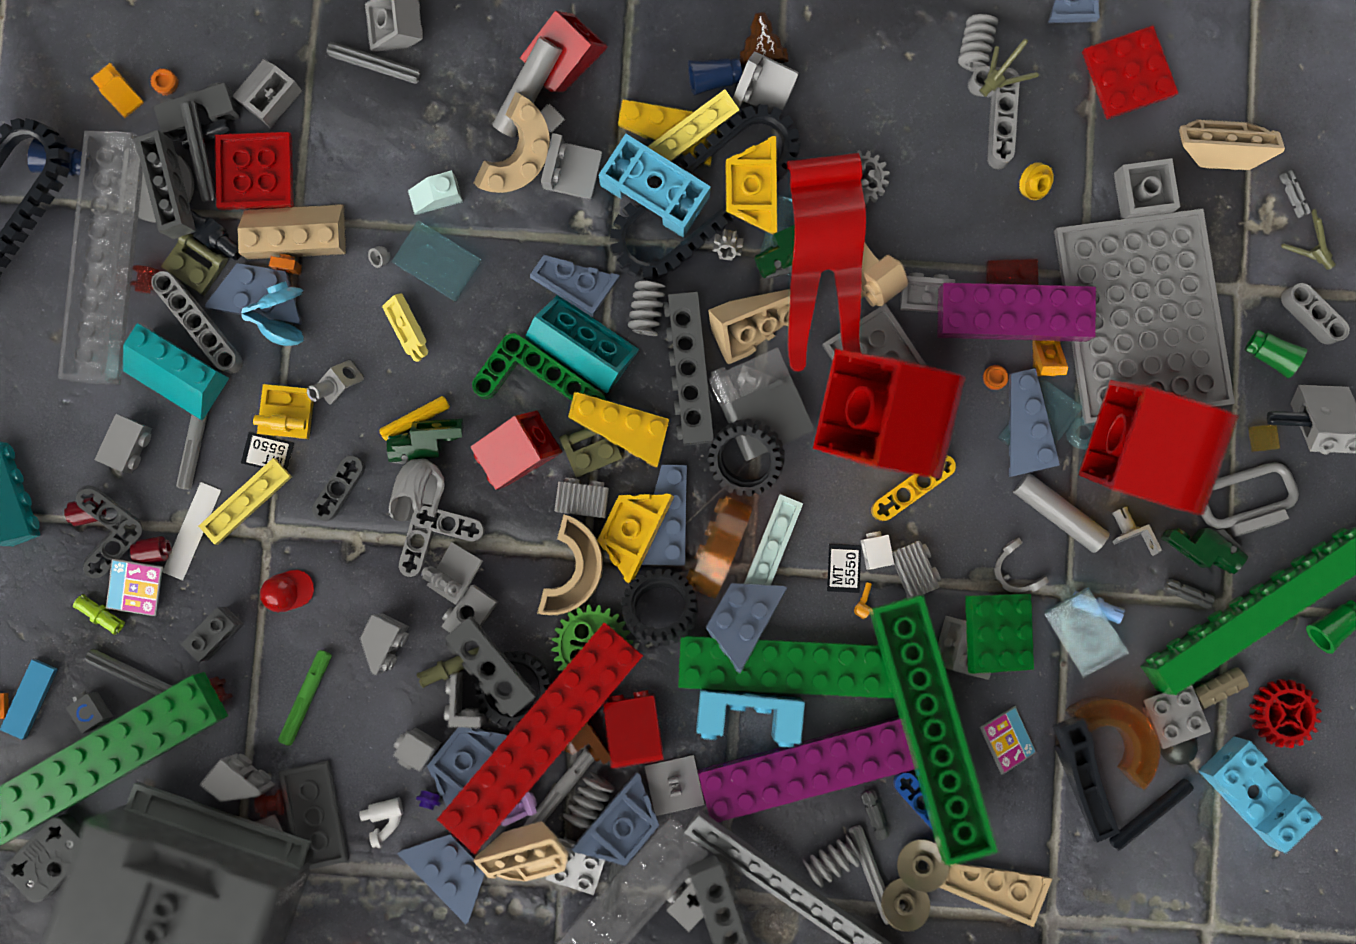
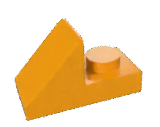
M111 63L91 78L99 87L102 95L125 118L144 103Z
M1033 340V368H1036L1037 376L1067 375L1068 365L1059 341Z

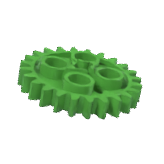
M587 605L586 612H583L578 607V615L576 616L572 612H568L570 620L561 619L560 621L564 627L555 628V631L560 636L552 638V641L558 643V646L552 648L551 651L559 652V656L553 660L562 661L563 663L558 670H564L572 661L571 654L573 650H581L584 647L572 645L570 641L577 640L587 643L604 622L632 644L633 640L626 639V636L631 632L622 628L626 624L625 621L617 622L620 614L617 613L611 617V608L602 613L601 605L597 606L596 611H592L591 605ZM579 624H585L589 628V634L586 638L577 636L576 627Z

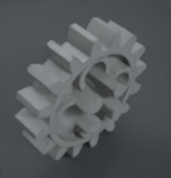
M858 150L857 153H859L862 163V175L867 165L873 167V170L869 171L866 179L861 182L866 206L869 199L875 203L878 199L877 194L883 196L885 193L883 188L889 184V181L885 180L889 176V171H883L886 163H878L879 155L871 158L870 151H867L866 155L862 156L861 151ZM872 182L876 185L874 189L868 186Z

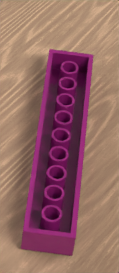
M898 715L801 741V744L794 743V747H779L698 769V775L709 817L716 822H721L910 771L915 768L900 716Z

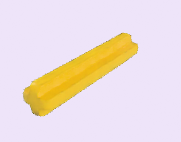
M441 396L380 428V434L387 441L388 436H396L411 429L412 422L426 421L449 409V403L444 396Z

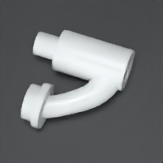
M399 797L370 804L368 809L359 812L361 821L370 819L371 822H376L389 818V822L381 832L377 828L369 833L370 843L373 848H381L383 841L399 825L401 815H403V805Z

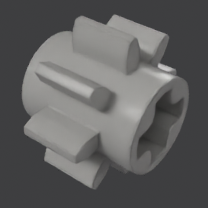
M724 229L721 235L715 234L713 252H718L719 259L732 261L736 255L741 256L744 239L738 237L737 231Z

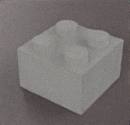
M1172 158L1122 165L1114 173L1121 219L1173 213L1180 208Z

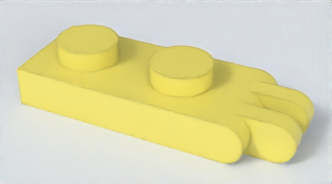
M403 294L393 295L382 307L405 352L411 355L414 361L419 362L428 354L425 346L426 339Z

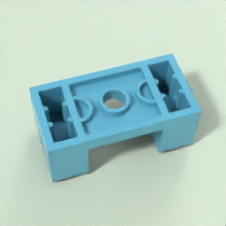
M628 134L624 135L599 174L601 187L621 199L626 194L661 216L663 225L683 238L710 198L711 186ZM653 176L659 177L662 180L661 186L651 188L647 183L649 178Z
M700 689L696 730L697 733L701 734V738L717 739V735L723 736L726 705H729L731 710L745 711L746 707H754L756 712L768 714L771 713V709H774L771 732L774 741H777L779 743L778 746L794 747V743L801 744L804 701L800 697L732 690Z
M1234 736L1198 771L1268 846L1287 853L1323 817L1305 798L1291 794L1264 766L1268 759L1251 741ZM1252 785H1257L1259 793L1255 798L1248 796V789Z

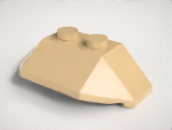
M1196 120L1187 125L1180 126L1179 129L1183 147L1199 167L1209 169L1251 170L1283 153L1285 149L1280 132L1274 130L1270 132L1263 127L1250 123Z
M540 821L501 833L473 861L488 878L496 879L497 876L506 880L529 881L565 871L569 852L548 827Z

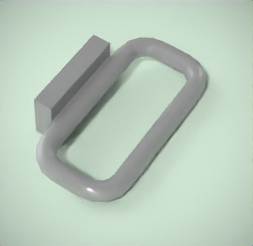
M1272 462L1218 478L1213 490L1271 472H1277L1284 481L1288 497L1285 500L1224 519L1215 518L1208 504L1205 515H1202V518L1212 528H1229L1233 538L1282 523L1289 519L1286 510L1293 507L1299 497L1298 487L1291 471L1281 463Z

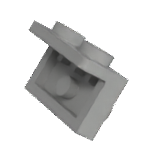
M909 273V276H907L908 285L901 291L900 310L938 313V288L943 283H955V279H949L948 275L942 274L934 275V278L924 277L922 273Z

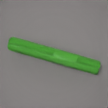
M324 650L317 651L278 738L280 743L287 746L293 744L332 657L329 652Z

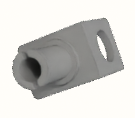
M348 360L331 367L317 384L307 388V395L312 401L324 398L331 405L346 388L362 382L364 377L353 362ZM342 370H350L354 374V379L347 378Z
M1128 507L1112 513L1122 531L1121 536L1112 541L1114 545L1141 534L1152 556L1162 551L1150 525L1148 524L1141 528L1139 526L1136 527Z

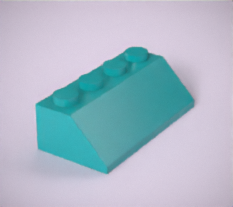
M558 295L534 317L525 336L535 346L569 367L576 374L582 376L605 393H608L618 382L639 351L634 345Z
M138 323L123 344V372L200 420H204L229 380V377Z
M0 442V546H15L41 536L39 532L40 523L37 517L33 515L31 509L32 500L29 494L25 492L22 484L24 481L23 475L16 467L14 461L15 452L5 442Z

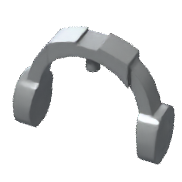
M1019 537L1010 541L1002 548L1003 552L998 557L995 568H993L995 578L1009 592H1025L1029 590L1034 592L1049 582L1046 575L1023 587L1010 586L1005 582L1011 578L1009 574L1004 577L1001 575V565L1005 557L1023 543Z

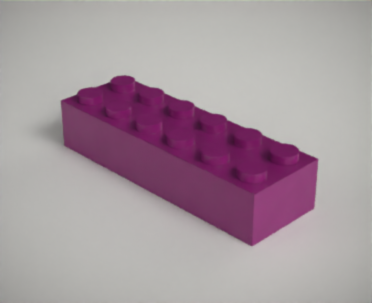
M943 283L938 288L937 338L1087 342L1096 336V287Z

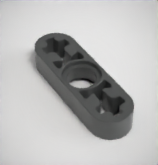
M348 456L341 461L313 504L312 513L316 519L330 521L335 518L365 471V465L361 459ZM356 461L355 467L358 468L357 472H351L347 477L352 479V481L349 483L346 479L340 478V474L346 476L349 472V468L346 467L347 464H353ZM340 481L345 485V492L340 496H336L332 492V486ZM327 494L330 498L338 500L337 504L331 502L328 506V510H330L329 515L323 514L321 516L322 510L319 509L320 506H326L330 499L325 498Z

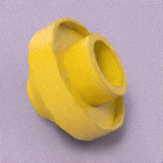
M1038 162L1029 165L1020 178L1019 189L1021 194L1031 200L1043 198L1051 189L1054 181L1052 169L1048 165Z

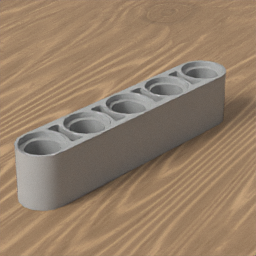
M160 271L156 273L151 280L153 289L215 367L230 374L238 372L243 365L240 354L183 283L168 272ZM171 280L170 287L164 290L163 285L165 281ZM185 298L186 305L179 309L178 304L180 300ZM201 317V325L194 328V321ZM216 336V344L213 347H209V340ZM231 355L232 363L225 367L224 359Z

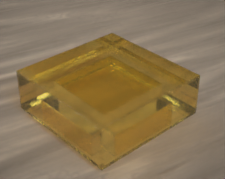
M1277 425L1248 428L1252 452L1280 449Z

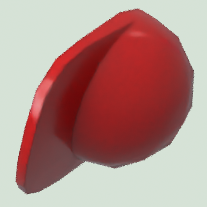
M291 570L274 575L262 585L260 600L267 609L279 613L304 606L312 599L314 583L307 573L300 570Z

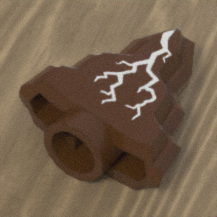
M765 12L756 13L751 23V35L745 40V49L740 52L741 66H746L754 51L781 64L789 62L787 48L781 46L780 37L773 33L772 23Z

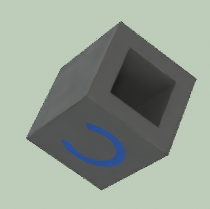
M84 691L72 698L74 703L66 707L81 733L93 731L114 717L98 691L92 693Z

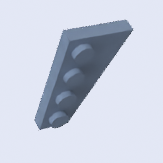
M1036 368L1010 374L1009 477L1059 466Z
M687 465L661 466L654 495L670 494L674 496V499L642 565H685Z

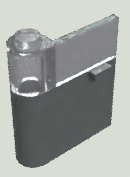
M778 347L727 371L725 367L711 372L713 377L708 380L728 424H733L737 420L744 422L746 419H751L753 423L756 420L760 421L762 426L768 425L771 427V432L775 431L778 434L777 439H781L783 445L815 430ZM749 435L735 437L745 461L768 452L767 447L759 439Z

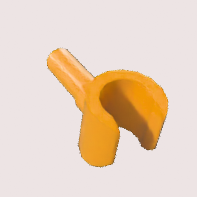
M868 582L865 584L860 601L854 608V613L862 619L868 617L870 613L869 608H871L866 605L872 586Z

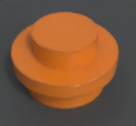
M992 365L984 371L983 382L989 389L999 390L1007 384L1008 373L1002 366Z

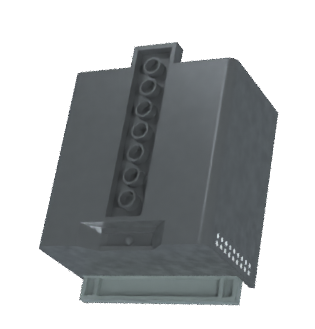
M136 782L133 785L127 804L85 821L41 944H285L310 873V863L303 864L311 841Z

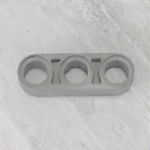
M1296 284L1284 290L1281 294V302L1284 307L1321 343L1326 345L1344 340L1349 335L1350 328L1348 323L1308 284ZM1294 291L1300 295V301L1295 299ZM1312 309L1317 312V319L1312 315ZM1330 327L1334 328L1335 337L1330 333Z

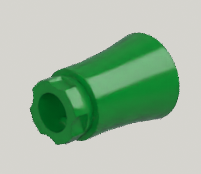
M1257 329L1250 337L1245 351L1253 354V357L1271 366L1289 379L1303 362L1307 348L1292 344Z
M1348 600L1326 616L1306 627L1308 636L1317 647L1326 653L1333 654L1342 642L1356 630V602Z

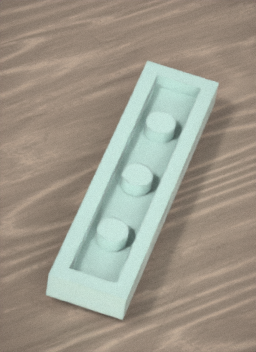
M779 494L744 584L771 585L803 503Z

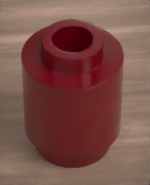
M93 497L83 499L85 503L91 501L96 504L94 511H97L100 504L95 502ZM76 501L69 502L67 508L64 509L67 522L73 526L97 522L96 519L82 510ZM106 508L101 512L103 517H106Z
M163 536L138 540L130 546L131 559L133 562L151 564L166 561L172 553L171 543Z

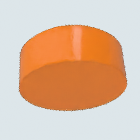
M159 69L153 73L151 85L159 94L170 95L176 91L178 79L170 70Z

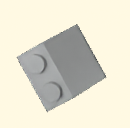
M370 0L365 3L370 51L409 48L423 39L418 0Z

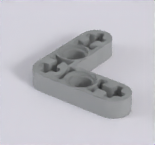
M422 506L420 511H414L399 561L400 572L407 577H414L421 573L433 531L476 542L485 534L484 525L476 519L437 509V513L441 515L437 520V528H433L435 522L425 521L422 524L419 514H424L425 510H427L429 516L431 507ZM446 517H452L456 522L455 528L451 531H446L442 527V521ZM461 519L465 520L462 524L464 526L472 527L473 523H475L476 528L479 529V534H474L471 538L468 531L461 530V535H458L457 532L461 527ZM416 534L422 535L425 540L424 545L419 549L414 548L411 544V539ZM408 550L422 553L421 557L415 556L414 564L417 565V569H412L409 573L405 563L411 561L412 555L407 554Z

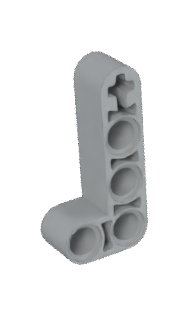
M980 66L972 74L968 82V89L972 94L983 96L979 92L983 85L979 84L976 78L981 77L985 80L990 66ZM1007 68L1003 76L1005 79L1018 77L1019 74L1014 69ZM1020 82L1013 83L1010 87H998L987 95V97H991L987 160L989 165L995 169L1006 167L1015 154ZM999 103L1006 104L1009 107V111L1002 110ZM997 127L1005 128L1008 135L1000 134Z

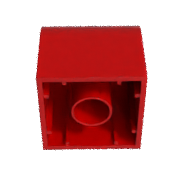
M835 349L813 449L877 468L941 479L966 377L903 361Z
M1110 380L1078 475L1120 492L1191 513L1205 515L1238 415L1147 386Z

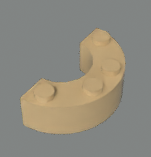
M515 92L505 114L514 122L518 129L519 141L517 149L511 157L502 162L492 163L483 161L474 181V184L482 190L496 193L517 190L531 182L539 174L546 162L550 145L546 121L539 109L529 99Z
M864 243L861 299L865 297L872 307L875 305L883 306L907 287V276L901 262L889 255L879 261L867 247L866 243Z
M563 515L557 539L566 543L572 549L576 559L575 572L571 580L564 586L556 589H544L537 614L558 615L580 607L594 594L602 577L603 555L596 537L583 523L567 515Z

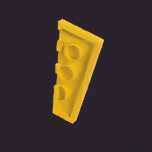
M622 100L618 126L656 141L693 112ZM717 128L710 132L708 135H706L704 138H702L700 141L695 143L682 154L686 156L690 152L695 159H697V157L693 154L694 148L702 142L703 145L707 149H709L704 142L706 138L712 133L716 135ZM712 157L703 164L711 166Z
M578 392L574 393L568 415L570 419L594 433L600 434L608 441L643 459L651 466L658 467L669 423L668 418Z

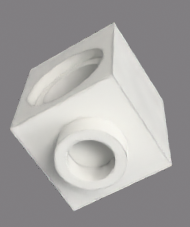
M881 531L866 534L867 539L861 540L866 569L895 565L889 535L882 536Z

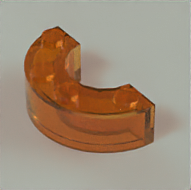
M725 496L724 500L719 498L714 512L718 513L715 522L710 520L705 531V535L709 536L706 545L700 544L695 558L699 561L695 569L690 567L686 577L694 591L716 599L739 547L753 507Z
M1106 697L1086 698L1075 702L1065 710L1071 717L1078 716L1085 719L1090 732L1103 726H1112L1118 730L1123 738L1125 748L1123 759L1117 766L1118 769L1134 786L1143 790L1148 787L1158 769L1160 745L1153 725L1141 711L1130 704Z

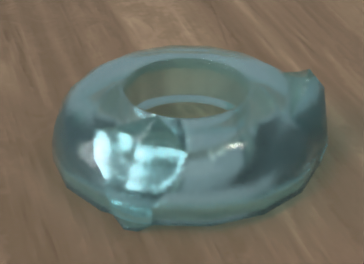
M1083 417L1072 420L1066 429V437L1069 443L1075 448L1087 449L1095 423L1085 424ZM1079 426H1086L1089 429L1090 435L1086 440H1082L1077 436L1076 431Z

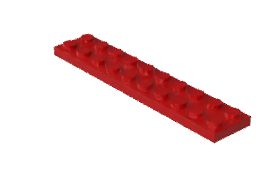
M604 622L436 820L476 854L644 655Z

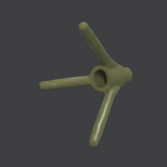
M1024 39L999 70H996L999 46H995L987 78L984 80L985 84L979 90L983 96L987 97L992 90L995 91L998 87L1001 88L1039 76L1038 72L1005 79L1003 76L1006 69L1028 43V39Z
M1312 209L1311 213L1319 244L1312 248L1311 251L1284 243L1281 245V248L1307 256L1312 260L1316 259L1319 264H1323L1326 270H1329L1336 264L1331 257L1333 255L1326 245L1322 219L1318 218L1316 209Z

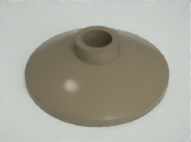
M922 839L912 841L901 850L898 856L897 869L903 883L914 891L923 893L934 891L945 882L948 876L949 866H946L941 861L937 844L932 841ZM919 861H926L928 863L927 869H919Z
M899 878L889 883L885 888L881 899V907L884 917L891 926L900 931H914L923 926L927 921L930 913V900L927 892L914 891L907 887ZM901 900L905 903L904 910L899 906Z

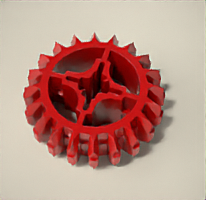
M1278 679L1276 683L1269 681L1267 682L1268 688L1260 687L1259 690L1262 695H1253L1257 703L1249 705L1250 708L1255 709V713L1250 714L1249 717L1257 720L1252 725L1254 729H1260L1257 735L1262 738L1266 737L1265 741L1267 743H1275L1276 747L1280 748L1284 746L1294 748L1295 744L1298 746L1304 745L1303 739L1312 740L1310 731L1314 733L1319 732L1314 725L1315 723L1322 722L1321 719L1316 718V714L1321 713L1322 710L1315 708L1319 700L1311 698L1314 692L1309 689L1305 690L1304 684H1296L1295 680L1290 679L1287 681ZM1285 693H1290L1294 696L1292 700H1287L1286 702L1279 700L1277 697ZM1285 725L1293 728L1292 731L1284 734L1276 731L1279 727L1283 728Z

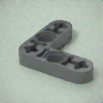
M86 485L82 486L76 493L77 505L111 530L88 554L83 563L84 573L88 577L100 578L111 568L112 559H120L142 534V524L137 517L94 486ZM82 494H94L93 500L100 504L97 511H94L96 504L93 502H83L84 496ZM107 507H112L117 511V515L113 519H106L102 516L101 512ZM132 524H135L136 532L129 531L125 535V540L127 542H124V540L121 538V536L125 533L124 525L131 526ZM115 541L120 544V549L115 553H110L105 549V545L108 542ZM102 554L105 558L100 563L101 569L95 568L90 570V562L97 563L101 559Z

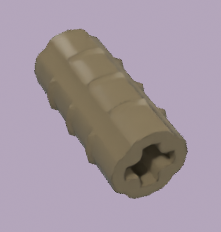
M1235 667L1205 683H1201V685L1193 689L1201 708L1205 709L1249 687V683L1241 669Z

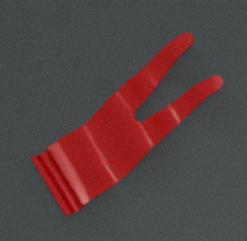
M859 153L787 161V169L790 170V189L794 211V248L790 284L788 355L790 367L796 372H800L806 367L809 331L820 277L825 270H831L834 273L842 348L844 351L861 354L859 331L866 208L861 183L862 163Z

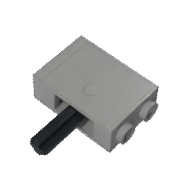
M1298 385L1291 401L1294 412L1270 411L1267 413V424L1300 426L1309 450L1312 452H1320L1324 455L1330 452L1356 453V401L1349 387Z

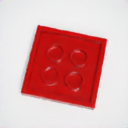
M1154 26L1084 48L1082 51L1106 119L1175 97L1178 94Z
M290 132L215 135L216 208L219 210L293 207L292 135Z

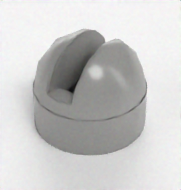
M377 246L369 250L368 258L374 267L379 268L389 262L390 253L387 252L385 247Z

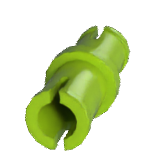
M85 594L79 596L73 604V607L88 616L92 623L100 624L113 635L119 633L125 625V621L110 613L106 606L98 605Z

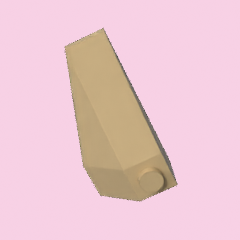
M790 289L729 301L708 310L711 331L727 364L750 356L756 351V346L765 339L770 341L775 337L773 333L784 325L788 326Z

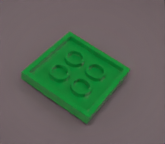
M1031 594L965 596L968 673L1034 670Z

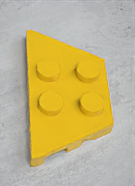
M772 136L768 140L726 159V212L770 234L777 233L776 136Z
M640 494L637 496H618L597 541L603 550H606L609 554L610 560L618 567L626 582L634 581L674 499L673 495Z

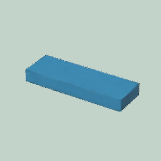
M36 659L31 660L0 727L1 731L21 740L27 739L58 671L57 668Z

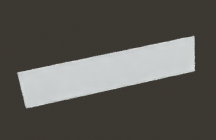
M200 482L172 548V553L169 555L162 571L163 573L180 580L184 579L203 535V531L198 526L211 515L221 490Z

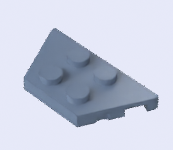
M236 263L207 301L205 308L242 315L241 311L244 307L253 303L257 304L264 295L269 294L267 291L268 287L286 281L288 287H291L289 274L286 271ZM295 298L268 308L260 309L259 307L252 310L272 320L298 325L302 324Z
M731 583L710 619L707 630L713 639L717 640L719 647L724 654H727L737 672L741 673L783 598L787 587Z
M458 727L427 765L446 807H448L508 735L472 727Z
M635 772L572 846L571 850L574 853L626 866L658 828L659 823L656 815L653 813L651 802L638 773Z
M452 833L402 849L398 855L467 924L471 918L485 876L473 861L475 856Z

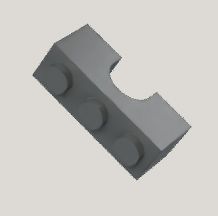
M213 83L206 89L188 91L182 97L176 99L167 98L162 100L160 104L153 106L161 132L172 140L178 139L179 134L186 133L181 110V103L186 101H194L198 112L207 111L209 118L213 122L222 118L227 122L240 118L235 99L232 97L233 93L225 83Z

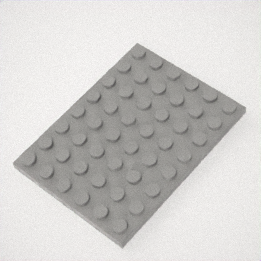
M1203 209L1060 227L1054 230L1062 285L1096 287V336L1087 342L1071 341L1084 424L1096 423L1110 380L1147 386L1212 407L1235 404Z

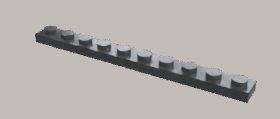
M701 810L686 825L684 830L686 835L843 944H892Z

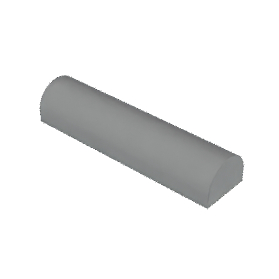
M539 36L492 124L493 127L507 136L515 137L517 135V127L505 115L515 92L534 103L562 49Z
M1030 472L1026 473L1013 491L1015 495L1092 553L1097 552L1110 536L1107 530Z

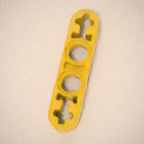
M947 455L946 461L949 463L947 467L948 472L943 471L942 478L937 481L936 478L929 477L930 484L928 487H920L917 484V477L919 475L913 474L880 497L871 507L873 517L879 521H887L950 477L956 469L954 459ZM905 488L909 491L910 498L907 502H900L897 499V491L899 489ZM891 495L893 502L899 508L896 510L895 506H891L887 510V516L884 514L879 515L877 513L880 509L878 505L881 503L884 506L891 502L887 498Z

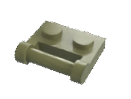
M190 233L179 237L178 243L161 267L205 296L226 266L228 258L222 254H216L194 239L193 234ZM190 247L211 261V268H206L185 253L187 248Z
M588 428L568 436L564 434L559 437L576 478L622 460L617 445L605 438L582 449L573 451L571 445L598 434Z

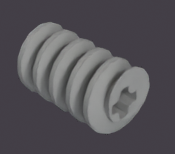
M977 14L967 19V27L964 30L965 36L962 39L963 46L960 48L961 55L958 58L960 66L973 72L980 66H987L984 63L990 61V56L987 54L992 52L990 44L994 43V38L991 35L996 34V28L993 27L998 24L996 17Z
M651 281L635 283V288L639 291L633 293V298L638 301L631 303V307L636 311L630 312L629 316L634 320L628 322V327L633 329V332L648 336H658V333L652 330V327L659 326L660 323L653 320V318L661 316V313L656 311L655 308L663 307V303L657 301V298L664 297L665 294L658 290L666 286Z
M590 772L593 776L592 779L585 777L583 779L588 785L587 788L580 786L578 788L583 794L582 797L575 795L573 797L578 803L577 806L568 805V808L573 812L572 815L563 814V817L568 822L583 830H587L586 828H589L593 823L591 819H596L599 816L596 810H603L604 804L601 801L609 800V795L606 792H613L615 789L609 781Z
M845 835L846 844L839 839L836 840L837 849L830 844L827 845L828 854L820 849V859L811 854V864L803 860L814 882L821 888L824 887L823 878L827 879L830 883L833 881L832 873L841 877V868L850 872V862L859 867V855L848 835Z

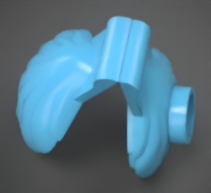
M286 281L268 287L267 291L269 294L264 295L257 304L253 303L242 309L243 320L257 324L261 333L271 342L283 346H293L304 341L302 331L293 325L269 319L252 311L259 307L260 309L268 308L300 296L304 291L301 288L288 287Z

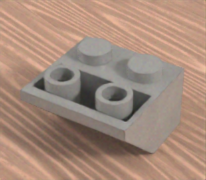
M263 59L232 97L271 128L302 90L292 78L277 66Z
M383 613L371 615L360 637L371 673L374 675L387 672L388 669L392 670L398 659V656L395 654L399 646L403 647L409 637V633H407L409 626Z
M237 753L221 759L200 784L220 801L257 797L275 786L270 781L271 777L263 770L258 771L251 765L252 762L248 757L243 754L238 755Z

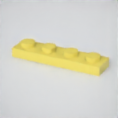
M724 89L650 144L648 148L672 161L740 110Z
M272 458L198 527L215 545H218L289 481L292 476L277 459Z

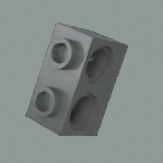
M217 607L181 645L198 662L208 661L244 623L227 607Z

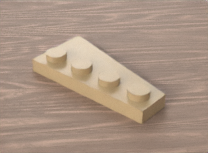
M958 863L949 866L948 876L939 888L1034 927L1052 878Z

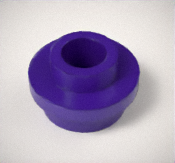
M421 790L420 795L416 796V800L420 801V807L434 810L435 806L440 807L441 805L439 802L440 795Z

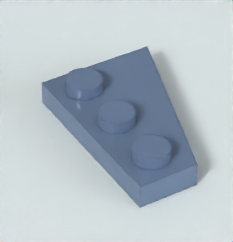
M543 255L530 274L531 279L591 317L599 309L620 276L614 273L600 272L592 267L577 266L573 262Z

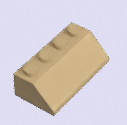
M344 205L244 210L238 226L239 254L248 260L271 258V256L279 257L280 254L293 257L346 254Z

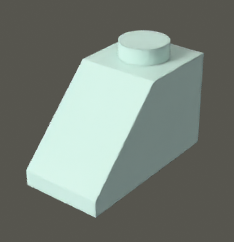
M452 170L427 177L408 190L415 215L463 202L457 179Z

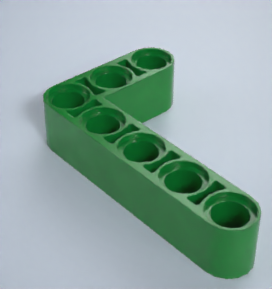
M510 333L502 339L472 382L473 391L480 398H493L517 364H519L570 401H572L573 395L568 393V388L573 383L581 385V394L605 400V397L598 390L515 333ZM512 341L520 342V348L516 352L508 351V345ZM532 355L541 357V361L537 366L528 365V359ZM497 361H504L506 363V367L502 372H495L493 369ZM553 369L561 371V376L556 381L548 379V374ZM483 381L491 383V388L486 393L479 391V385Z

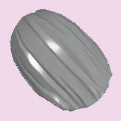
M422 458L412 459L402 466L396 477L389 502L390 517L396 521L410 520L414 511L418 512L422 506L429 505L432 506L429 516L435 517L445 485L444 477L435 464Z

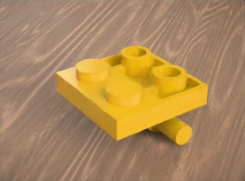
M263 384L259 415H254L253 424L258 425L257 434L309 439L314 401L309 399L307 388Z

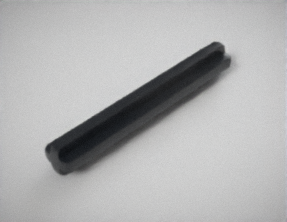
M1185 778L1180 780L1119 830V834L1112 836L1109 839L1110 844L1117 851L1122 850L1194 790L1193 785Z

